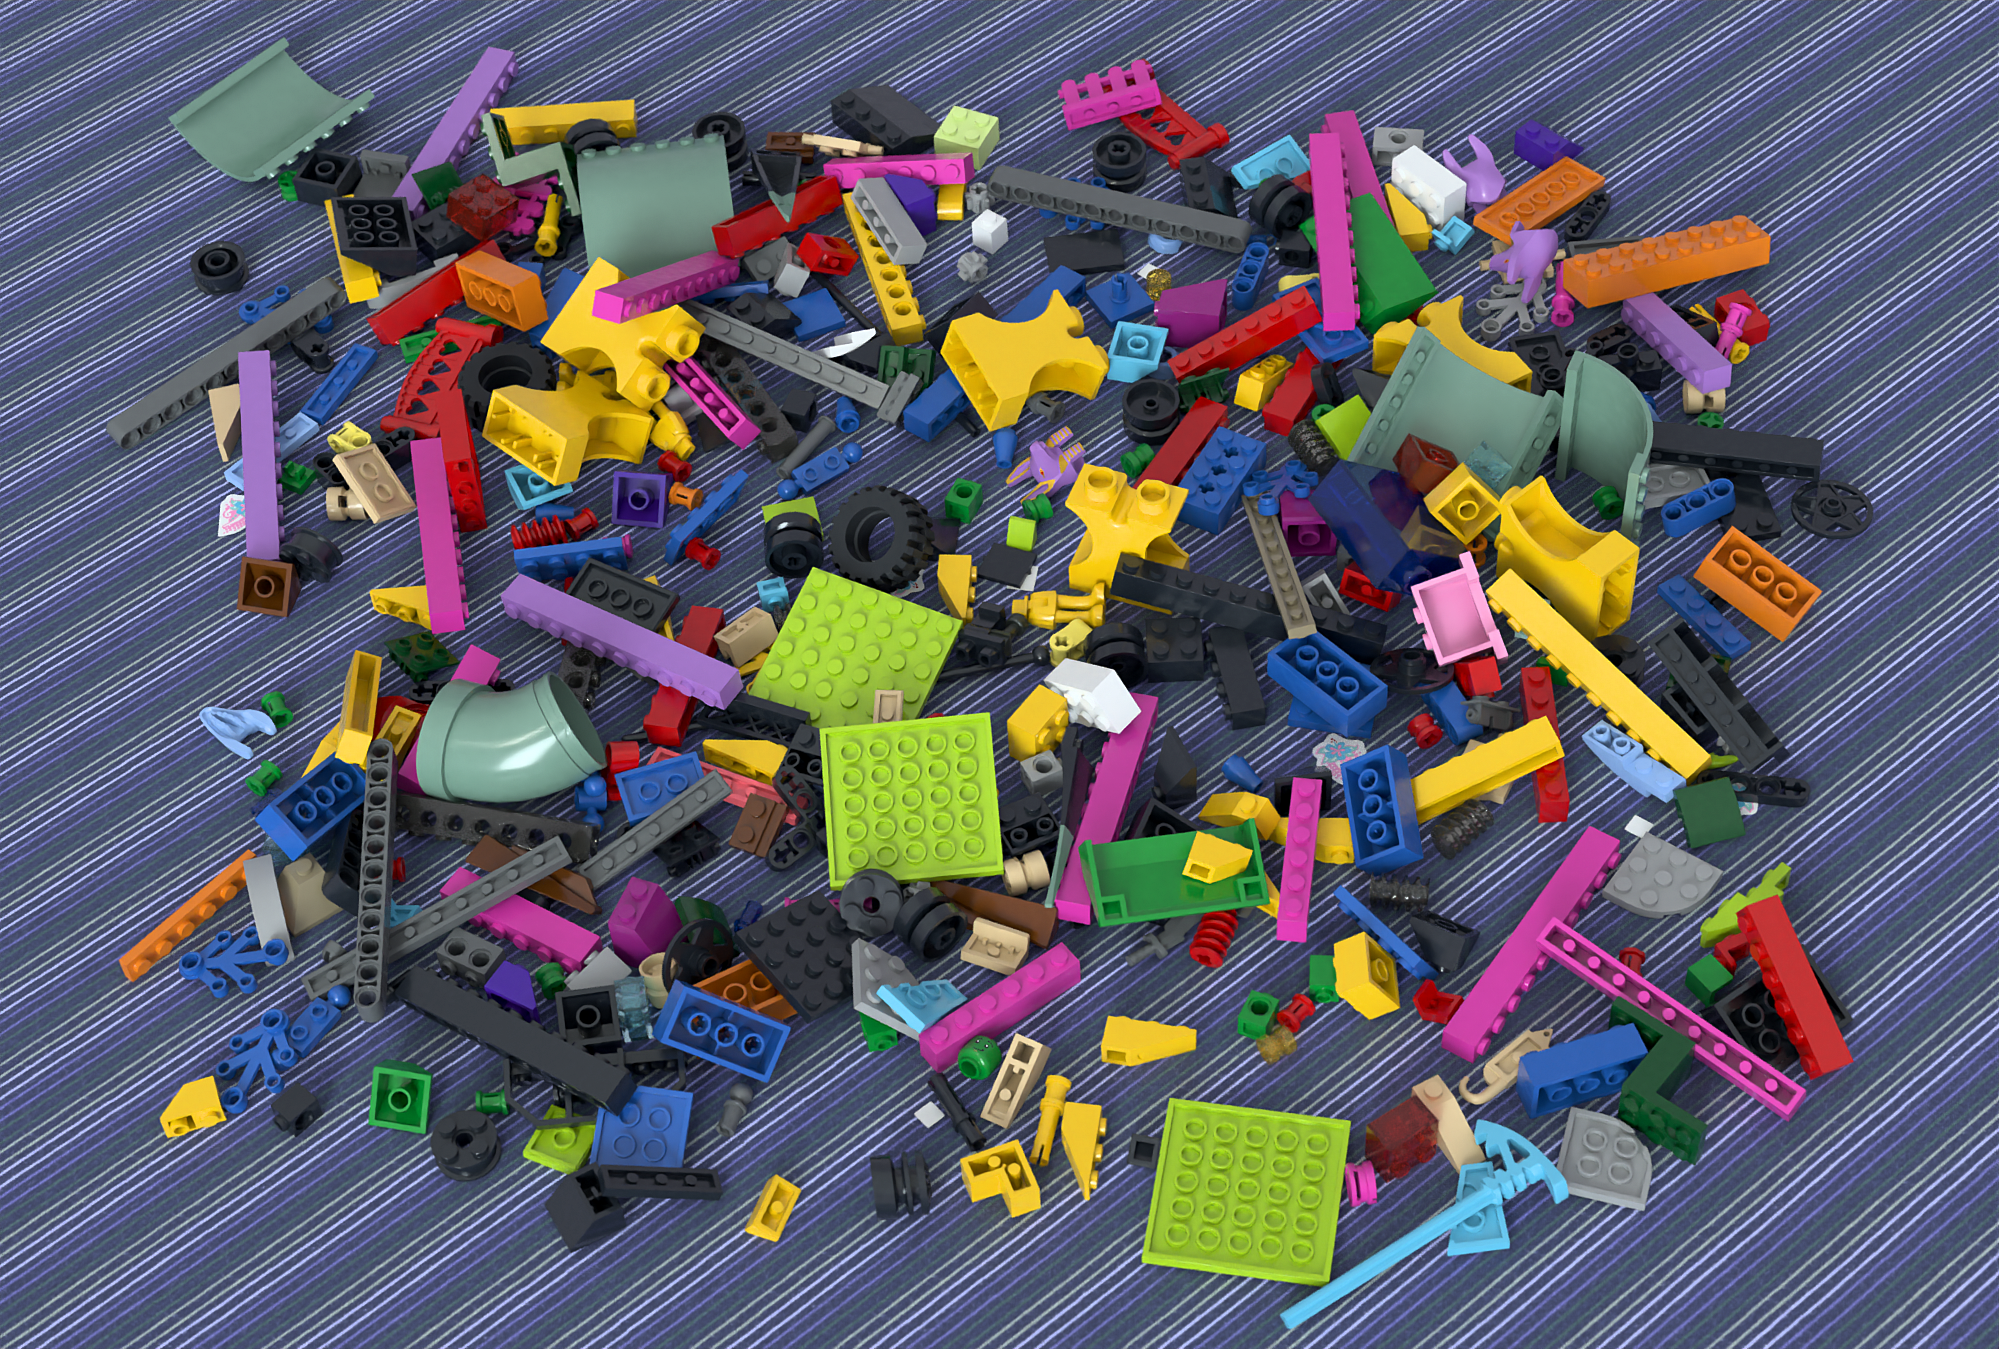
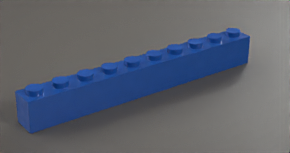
M1061 265L1054 272H1051L1039 286H1036L1023 301L1018 302L1016 307L1008 315L1003 316L1000 321L1022 323L1039 317L1045 312L1053 290L1057 289L1069 307L1075 306L1085 297L1086 277ZM950 368L945 373L939 375L937 380L929 388L924 389L921 395L914 402L908 404L903 411L905 430L927 442H930L956 418L959 412H962L972 403Z

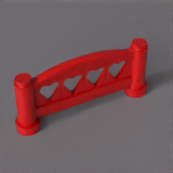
M1140 59L1145 61L1146 65L1150 64L1146 59ZM1153 68V72L1149 73L1150 80L1155 79ZM1135 78L1125 80L1127 87L1136 84ZM1111 84L1102 87L1103 93L1113 91ZM1160 89L1159 93L1162 104L1146 108H1155L1150 119H1142L1141 114L1136 112L1118 116L1121 123L1132 134L1141 138L1146 145L1169 156L1167 161L1173 170H1180V159L1202 157L1215 148L1221 149L1229 144L1230 141L1226 129L1220 123L1216 122L1206 130ZM1170 121L1166 131L1162 133L1157 132L1156 127L1150 126L1153 123ZM1185 134L1181 144L1177 146L1172 145L1171 140L1165 139L1167 136Z
M448 317L439 318L436 322V332L439 334L427 345L412 365L400 389L395 412L393 415L382 418L380 429L389 434L400 427H410L414 430L417 440L440 438L435 393L458 389V375L465 362L470 361V357L474 353L482 352V348L486 346L493 347L496 346V343L503 342V328L494 324L484 326ZM449 342H454L461 350V352L446 356L440 355L445 350V345ZM440 361L444 362L451 370L433 376L429 375L434 370L435 363ZM427 381H432L439 389V391L418 395L423 390V384ZM415 401H421L428 409V411L413 415L407 414L412 409V404Z

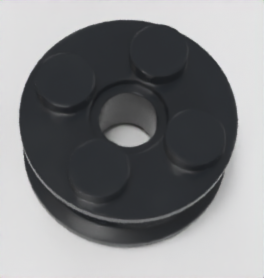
M215 241L200 247L191 257L190 267L195 275V284L206 295L219 296L238 292L249 278V268L245 262L244 251L233 242Z
M295 527L291 531L292 538L289 543H284L280 547L279 557L286 563L295 564L298 577L301 580L309 581L311 578L321 583L329 582L332 578L331 571L333 568L340 566L343 562L342 553L329 539L320 533L306 527Z
M1604 635L1590 642L1638 688L1641 686L1644 679L1646 660L1643 649L1635 640L1622 635Z
M861 870L853 874L842 888L839 902L841 917L846 920L849 929L858 932L862 936H882L893 929L895 917L904 905L903 890L899 882L891 874L883 870ZM873 896L880 901V905L877 908L870 909L865 906L864 900L867 897Z
M461 1110L446 1116L439 1121L431 1136V1150L440 1171L446 1177L455 1181L468 1182L486 1176L495 1168L501 1157L502 1145L497 1135L496 1127L487 1115L479 1111ZM470 1144L469 1147L462 1148L464 1145Z

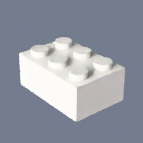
M1415 145L1392 159L1391 185L1425 215L1427 224H1431L1433 228L1440 232L1453 216L1462 221L1464 220L1467 183Z
M1065 658L1044 679L1050 690L1067 698L1068 721L1071 723L1076 722L1087 727L1091 726L1105 732L1110 731L1119 734L1141 712L1113 669Z

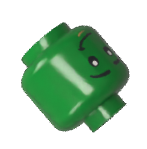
M982 1035L973 1037L964 1045L957 1056L960 1071L970 1079L984 1080L989 1077L1002 1061V1053L998 1044L994 1040Z

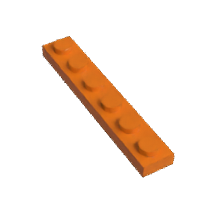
M249 849L121 957L119 962L125 976L134 982L141 975L147 973L152 965L163 956L169 954L173 947L184 938L190 936L194 929L206 919L212 917L215 911L222 905L233 899L247 885L243 861L257 858L256 854Z

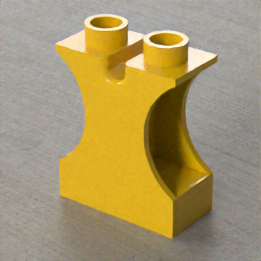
M598 257L540 342L567 363L588 375L600 369L615 367L617 373L616 391L638 408L648 413L654 403L666 395L670 386L671 377L663 371L664 364L669 359L682 363L685 359L692 356L698 348L699 338L706 327L678 305L663 311L646 314L622 324L591 316L595 291L597 289L630 279L618 268Z
M1058 289L1053 290L1045 312L1027 322H1001L988 318L981 313L952 320L940 352L990 432L1016 424L1025 401L1037 392L1064 390L1079 394L1089 400L1095 399L1102 381L1109 371L1108 356L1100 345L1094 346L1088 336L1075 338L1081 336L1084 331L1082 315L1076 307L1068 306Z
M1462 295L1442 304L1440 302L1430 303L1421 310L1417 318L1418 325L1428 329L1441 341L1440 343L1445 348L1480 371L1530 393L1532 370L1515 352H1504L1487 348L1472 340L1462 328L1464 301ZM1410 319L1400 323L1389 322L1374 334L1373 371L1381 374H1393L1417 328Z
M579 370L576 374L574 386L566 390L541 391L518 385L493 390L482 437L554 486L576 481L581 464L588 460L610 458L641 464L654 417L626 399L614 401L608 387L582 370Z
M1084 463L1065 502L1066 507L1077 514L1087 526V530L1069 565V588L1091 594L1095 584L1105 583L1106 598L1172 615L1173 611L1109 593L1120 553L1189 571V554L1182 550L1168 534L1173 529L1189 494V489L1165 484L1159 480L1146 479L1136 490L1128 485L1125 473L1114 471L1107 467H1098Z
M1539 476L1523 489L1519 486L1510 488L1502 496L1497 507V511L1501 514L1500 532L1494 542V547L1498 550L1496 576L1500 578L1508 569H1511L1521 579L1531 583L1551 600L1559 614L1589 643L1597 637L1611 635L1629 621L1640 548L1616 530L1601 533L1590 530L1578 523L1557 502L1543 476Z

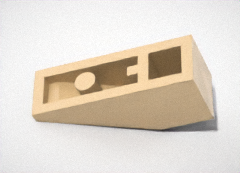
M239 384L208 390L217 443L223 462L229 461L241 434Z
M1016 1033L980 1117L1008 1129L1038 1081L1052 1049Z
M1436 1075L1412 1087V1110L1460 1175L1461 1165L1486 1162V1158L1480 1146L1476 1144L1474 1134L1455 1097L1440 1076Z

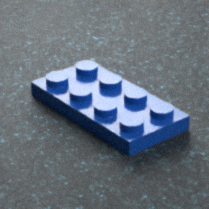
M1318 277L1272 295V302L1304 285L1322 318ZM1323 321L1298 334L1320 363L1328 362L1331 364L1369 348V340L1356 324L1355 330L1323 331Z
M742 469L734 476L729 474L722 482V488L718 492L713 490L704 500L705 505L701 509L698 507L693 509L687 517L688 521L684 525L678 524L670 533L672 538L665 545L667 551L663 560L672 566L685 553L688 543L693 538L701 537L739 500L749 475Z
M622 537L514 550V560L518 573L538 582L547 579L565 580L568 577L577 576L589 557L621 571L628 569Z
M1342 885L1333 892L1340 900L1337 906L1355 920L1364 931L1371 935L1377 943L1395 957L1417 979L1420 980L1424 976L1426 979L1434 980L1439 975L1437 971Z

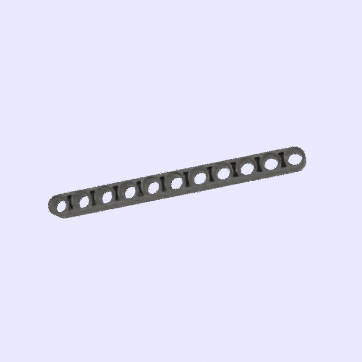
M997 166L986 187L988 193L998 199L1233 253L1244 251L1252 233L1251 225L1241 219L1008 166Z
M330 277L320 279L114 417L107 424L106 432L122 449L133 448L209 396L208 390L221 388L238 377V352L269 350L271 355L342 307L348 297L346 291Z
M382 738L371 742L367 751L354 981L355 1005L362 1020L369 1023L379 1021L386 1012L398 760L393 745L389 740Z

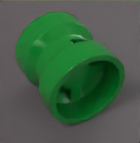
M1142 443L1135 448V452H1127L1121 455L1120 462L1126 474L1131 478H1136L1148 467L1155 454L1147 444Z

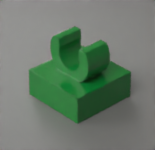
M290 460L284 467L282 478H279L278 481L279 484H282L283 488L302 495L317 477L314 470Z

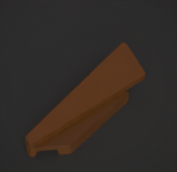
M485 835L467 856L465 862L488 872H493L529 851L517 845H512L510 849L492 836ZM562 867L526 887L591 915H600L602 913V908L597 905L592 892L594 887L591 879L566 867Z
M944 880L930 882V887H937L950 899V903H954L967 915L968 925L966 929L973 931L975 919L979 917L1028 933L1031 943L1048 950L1059 929L1058 909L1055 907L1046 908L1043 904Z

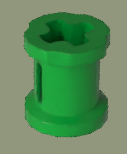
M281 692L268 693L261 699L262 709L267 711L276 728L284 727L292 721L293 713L286 707L285 697Z
M263 760L261 768L253 776H248L245 782L252 792L260 797H264L270 785L275 780H280L283 775L274 763L269 760Z
M504 1089L501 1092L483 1093L482 1090L476 1091V1110L483 1114L503 1113V1115H508L510 1113V1106L505 1101Z

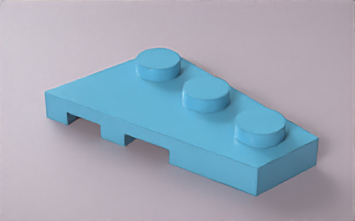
M1289 134L1236 164L1231 169V172L1245 190L1258 188L1260 181L1264 178L1277 174H1282L1292 181L1298 175L1310 170V161Z
M947 979L922 981L919 986L901 983L898 988H892L889 984L882 985L876 993L905 1020L910 1028L915 1029L919 1034L961 1008L968 1000Z
M1492 1161L1461 1165L1456 1203L1481 1187V1180L1488 1176L1494 1179ZM1491 1203L1452 1227L1447 1256L1508 1249L1510 1247V1240L1502 1204L1496 1206L1494 1203Z

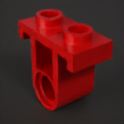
M637 741L607 742L605 753L608 764L600 770L601 776L607 784V801L622 800L614 774L638 768L640 753Z

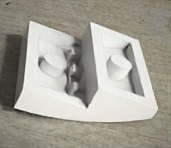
M875 328L834 337L836 346L813 351V353L827 359L849 353L870 340L876 334Z

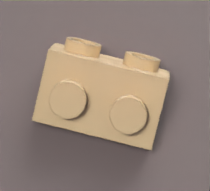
M977 917L974 921L973 934L961 950V960L1010 976L1020 970L1028 957L1030 935Z

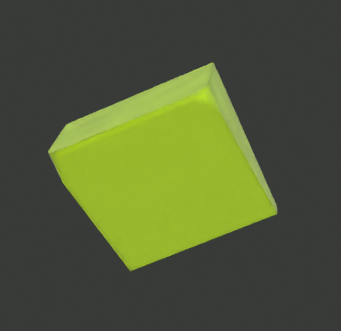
M1010 516L1007 546L1032 552L1037 540L1036 521Z

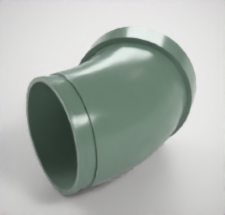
M551 671L545 673L538 680L507 692H495L488 685L460 678L450 681L439 691L428 709L420 731L416 754L417 777L424 793L454 803H463L467 800L505 803L544 797L571 787L588 778L595 771L605 768L608 764L603 744L584 708L565 682Z

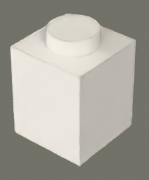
M986 209L972 222L973 245L993 255L1008 241L1007 219Z

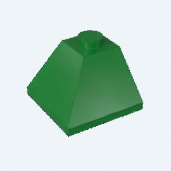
M385 1059L375 1065L368 1125L426 1134L428 1130L433 1074L415 1063Z

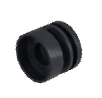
M922 1149L914 1150L916 1162L914 1165H908L907 1152H902L901 1166L894 1167L890 1154L870 1156L878 1221L898 1219L899 1204L904 1203L910 1217L914 1216L913 1202L919 1201L921 1202L922 1215L930 1214L932 1190L929 1166L922 1155Z

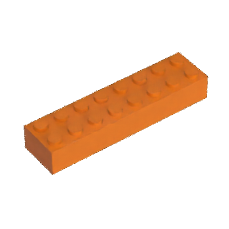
M1737 215L1732 219L1713 221L1708 225L1699 227L1692 226L1687 230L1668 232L1663 236L1647 237L1642 239V241L1634 243H1622L1617 247L1602 248L1589 254H1577L1572 258L1563 260V288L1588 309L1769 264L1771 236L1746 216Z

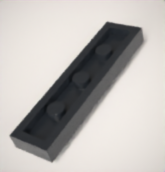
M601 1164L597 1172L602 1196L719 1201L723 1193L717 1169Z

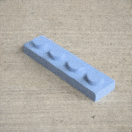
M299 412L280 427V437H275V442H280L281 457L276 458V463H280L320 431L318 423ZM241 458L227 469L224 475L226 480L244 491L243 458Z

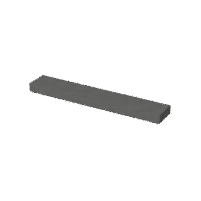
M715 768L576 869L577 872L591 879L594 887L592 892L594 894L727 798L733 791Z

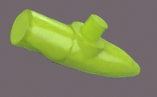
M1710 753L1712 764L1706 770L1731 765L1739 759L1735 755L1718 756L1715 753Z

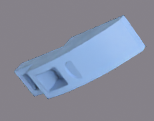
M1603 720L1582 735V740L1605 765L1645 797L1653 794L1667 803L1674 797L1673 790L1687 787L1685 778L1645 754L1642 744Z

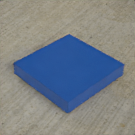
M826 288L783 303L802 321V324L793 330L799 343L846 327L844 317Z

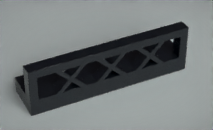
M742 692L736 695L725 710L705 704L697 718L698 725L748 740H768L777 745H784L789 748L791 742L784 741L783 736L791 733L796 734L801 723L812 726L810 712ZM712 709L724 714V717L716 720L708 718ZM743 718L748 720L750 724L737 727L732 722ZM770 726L774 728L775 732L764 735L759 733L757 729Z

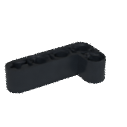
M400 427L374 443L392 470L396 471L412 461L410 441L417 439L412 428ZM330 452L317 454L313 458V467L318 483L326 491L328 487H344L348 490L350 486L332 460L335 455Z
M359 809L353 810L336 827L322 883L323 895L330 902L358 917L364 820V811Z

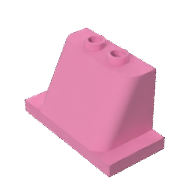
M1470 551L1459 555L1461 569L1411 587L1417 605L1416 608L1412 609L1418 624H1424L1426 633L1422 637L1427 651L1433 649L1439 667L1492 652L1495 657L1497 666L1508 662L1505 645L1491 615Z

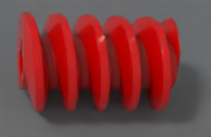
M556 514L552 516V523H549L547 518L543 517L541 526L534 519L531 521V528H528L525 522L521 523L520 531H518L514 524L510 528L514 550L539 547V545L549 546L550 542L553 545H558L559 540H562L564 544L568 543L563 520L560 521Z
M1235 909L1204 913L1190 944L1189 954L1191 958L1211 968H1219L1223 965V958L1226 957L1227 949L1231 946V940L1234 938L1235 930L1239 926Z

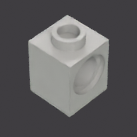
M1051 750L1020 762L1021 780L1031 795L1037 792L1044 795L1063 787L1062 760L1060 758L1056 759Z

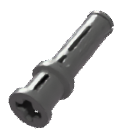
M1037 392L1025 401L1031 412L1036 415L1042 414L1053 424L1057 423L1065 412V404L1063 402L1053 401L1044 392Z

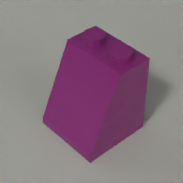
M1227 279L1162 291L1160 301H1155L1154 316H1158L1154 327L1169 329L1165 346L1191 348L1224 330L1227 319Z
M1333 489L1310 490V496L1305 498L1295 497L1294 493L1290 490L1284 491L1279 498V520L1291 557L1336 556L1337 514Z
M631 877L608 920L615 955L626 965L638 969L642 961L656 953H665L673 937L683 928L675 905L659 884ZM684 937L681 942L688 943V937Z

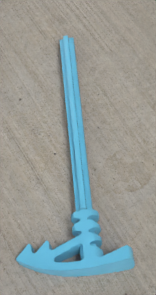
M1479 1119L1477 1120L1474 1133L1476 1144L1479 1145L1486 1141L1487 1157L1491 1158L1499 1154L1506 1171L1498 1169L1493 1172L1494 1179L1488 1176L1481 1180V1187L1287 1309L1280 1314V1317L1284 1321L1285 1326L1291 1330L1491 1203H1494L1496 1206L1503 1203L1502 1197L1506 1199L1515 1196L1514 1189L1521 1192L1527 1188L1526 1182L1534 1184L1540 1179L1545 1180L1555 1204H1558L1569 1197L1565 1178L1551 1161L1526 1138L1502 1125ZM1510 1149H1514L1525 1159L1520 1163H1515Z

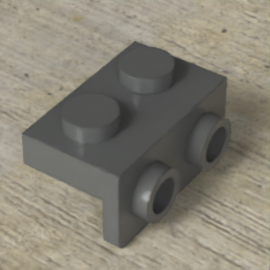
M785 236L778 240L767 241L763 244L764 248L757 252L755 249L747 252L742 256L743 261L741 266H739L740 269H746L753 281H770L775 278L788 243Z

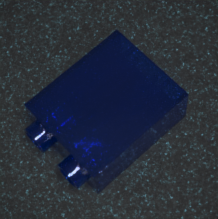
M1340 459L1308 498L1363 573L1378 590L1413 596L1412 586L1461 569L1459 555L1468 552L1459 539L1429 512L1423 500L1425 496L1407 474Z

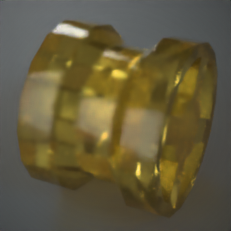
M1154 269L1147 274V294L1152 300L1160 301L1162 291L1172 289L1170 285L1171 274L1164 269Z

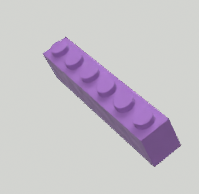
M1652 292L1623 300V308L1621 309L1622 320L1702 394L1730 387L1732 363Z

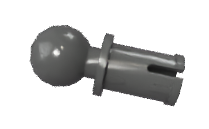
M739 1082L730 1089L729 1097L731 1100L725 1101L723 1115L716 1126V1131L723 1136L733 1137L741 1117L747 1112L745 1105L749 1104L752 1100L753 1091L746 1083Z

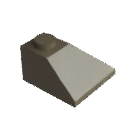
M311 853L285 866L277 879L287 928L294 938L344 910L330 902L323 895L322 883L325 871Z

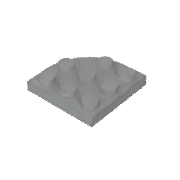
M1646 832L1602 891V897L1634 914L1648 918L1663 919L1664 915L1680 913L1682 916L1695 910L1705 902L1722 879L1723 871Z
M858 938L852 944L854 1009L919 1041V1033L915 1029L910 1028L905 1020L876 993L882 985L889 984L892 988H898L901 983H909L911 986H919L920 984L899 957L891 956L876 945Z
M1571 1107L1557 1163V1169L1566 1180L1569 1194L1641 1211L1645 1210L1652 1176V1162L1647 1147L1643 1146L1641 1141L1634 1135L1635 1131L1631 1127L1609 1115Z

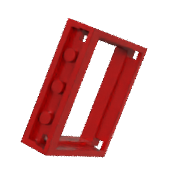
M462 389L435 393L444 465L461 533L488 529L479 462Z

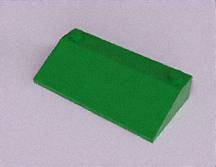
M1370 192L1350 199V210H1346V213H1351L1352 227L1348 228V231L1353 230V246H1349V248H1354L1355 264H1351V267H1356L1357 279L1356 282H1353V285H1358V301H1354V303H1359L1360 321L1374 336L1383 325L1389 322L1399 323L1437 295L1438 291ZM1313 215L1299 227L1317 253Z
M1249 818L1238 826L1199 831L1253 850L1244 872L1211 884L1183 875L1197 831L1092 845L1091 839L1085 840L1078 847L1083 877L1099 928L1270 904L1254 818Z

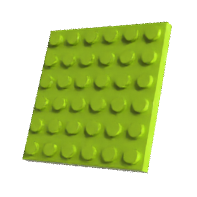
M812 567L748 694L810 712L812 726L821 729L873 724L875 690H903L902 721L919 719L958 638V632L963 628V621Z
M990 712L820 729L831 891L842 890L845 882L853 874L865 869L883 870L891 874L899 884L1004 875Z
M1169 1098L1142 1253V1263L1320 1287L1329 1284L1351 1121Z

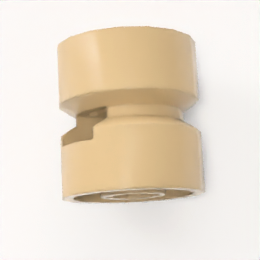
M1684 380L1683 407L1685 414H1699L1703 409H1706L1707 412H1724L1725 388L1702 394L1688 380Z
M328 487L326 509L330 521H344L348 516L352 520H365L369 518L368 513L351 488L346 490L344 487Z
M1040 850L1023 854L1022 860L1013 857L1003 861L1004 875H1002V879L1010 897L1027 893L1028 887L1037 890L1050 885L1048 868Z
M663 952L647 957L639 966V972L644 985L647 987V994L652 1006L663 1009L669 995L662 980V964L665 955ZM673 959L670 970L671 981L679 968Z

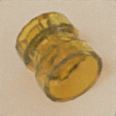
M1285 1025L1274 1029L1271 1035L1265 1034L1256 1039L1258 1051L1269 1065L1279 1061L1280 1056L1291 1055L1298 1049L1293 1034Z

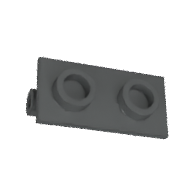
M1473 696L1472 700L1460 703L1461 705L1468 706L1466 718L1470 723L1484 727L1489 726V728L1503 732L1513 727L1512 713L1520 712V709L1509 707L1508 702H1491L1487 696Z

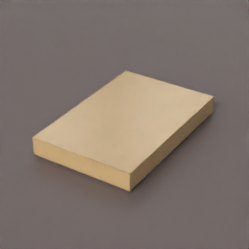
M375 443L337 454L332 459L374 524L413 512L417 507Z

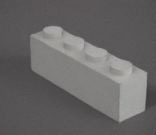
M884 177L858 179L850 198L893 265L918 264L926 250L927 243Z

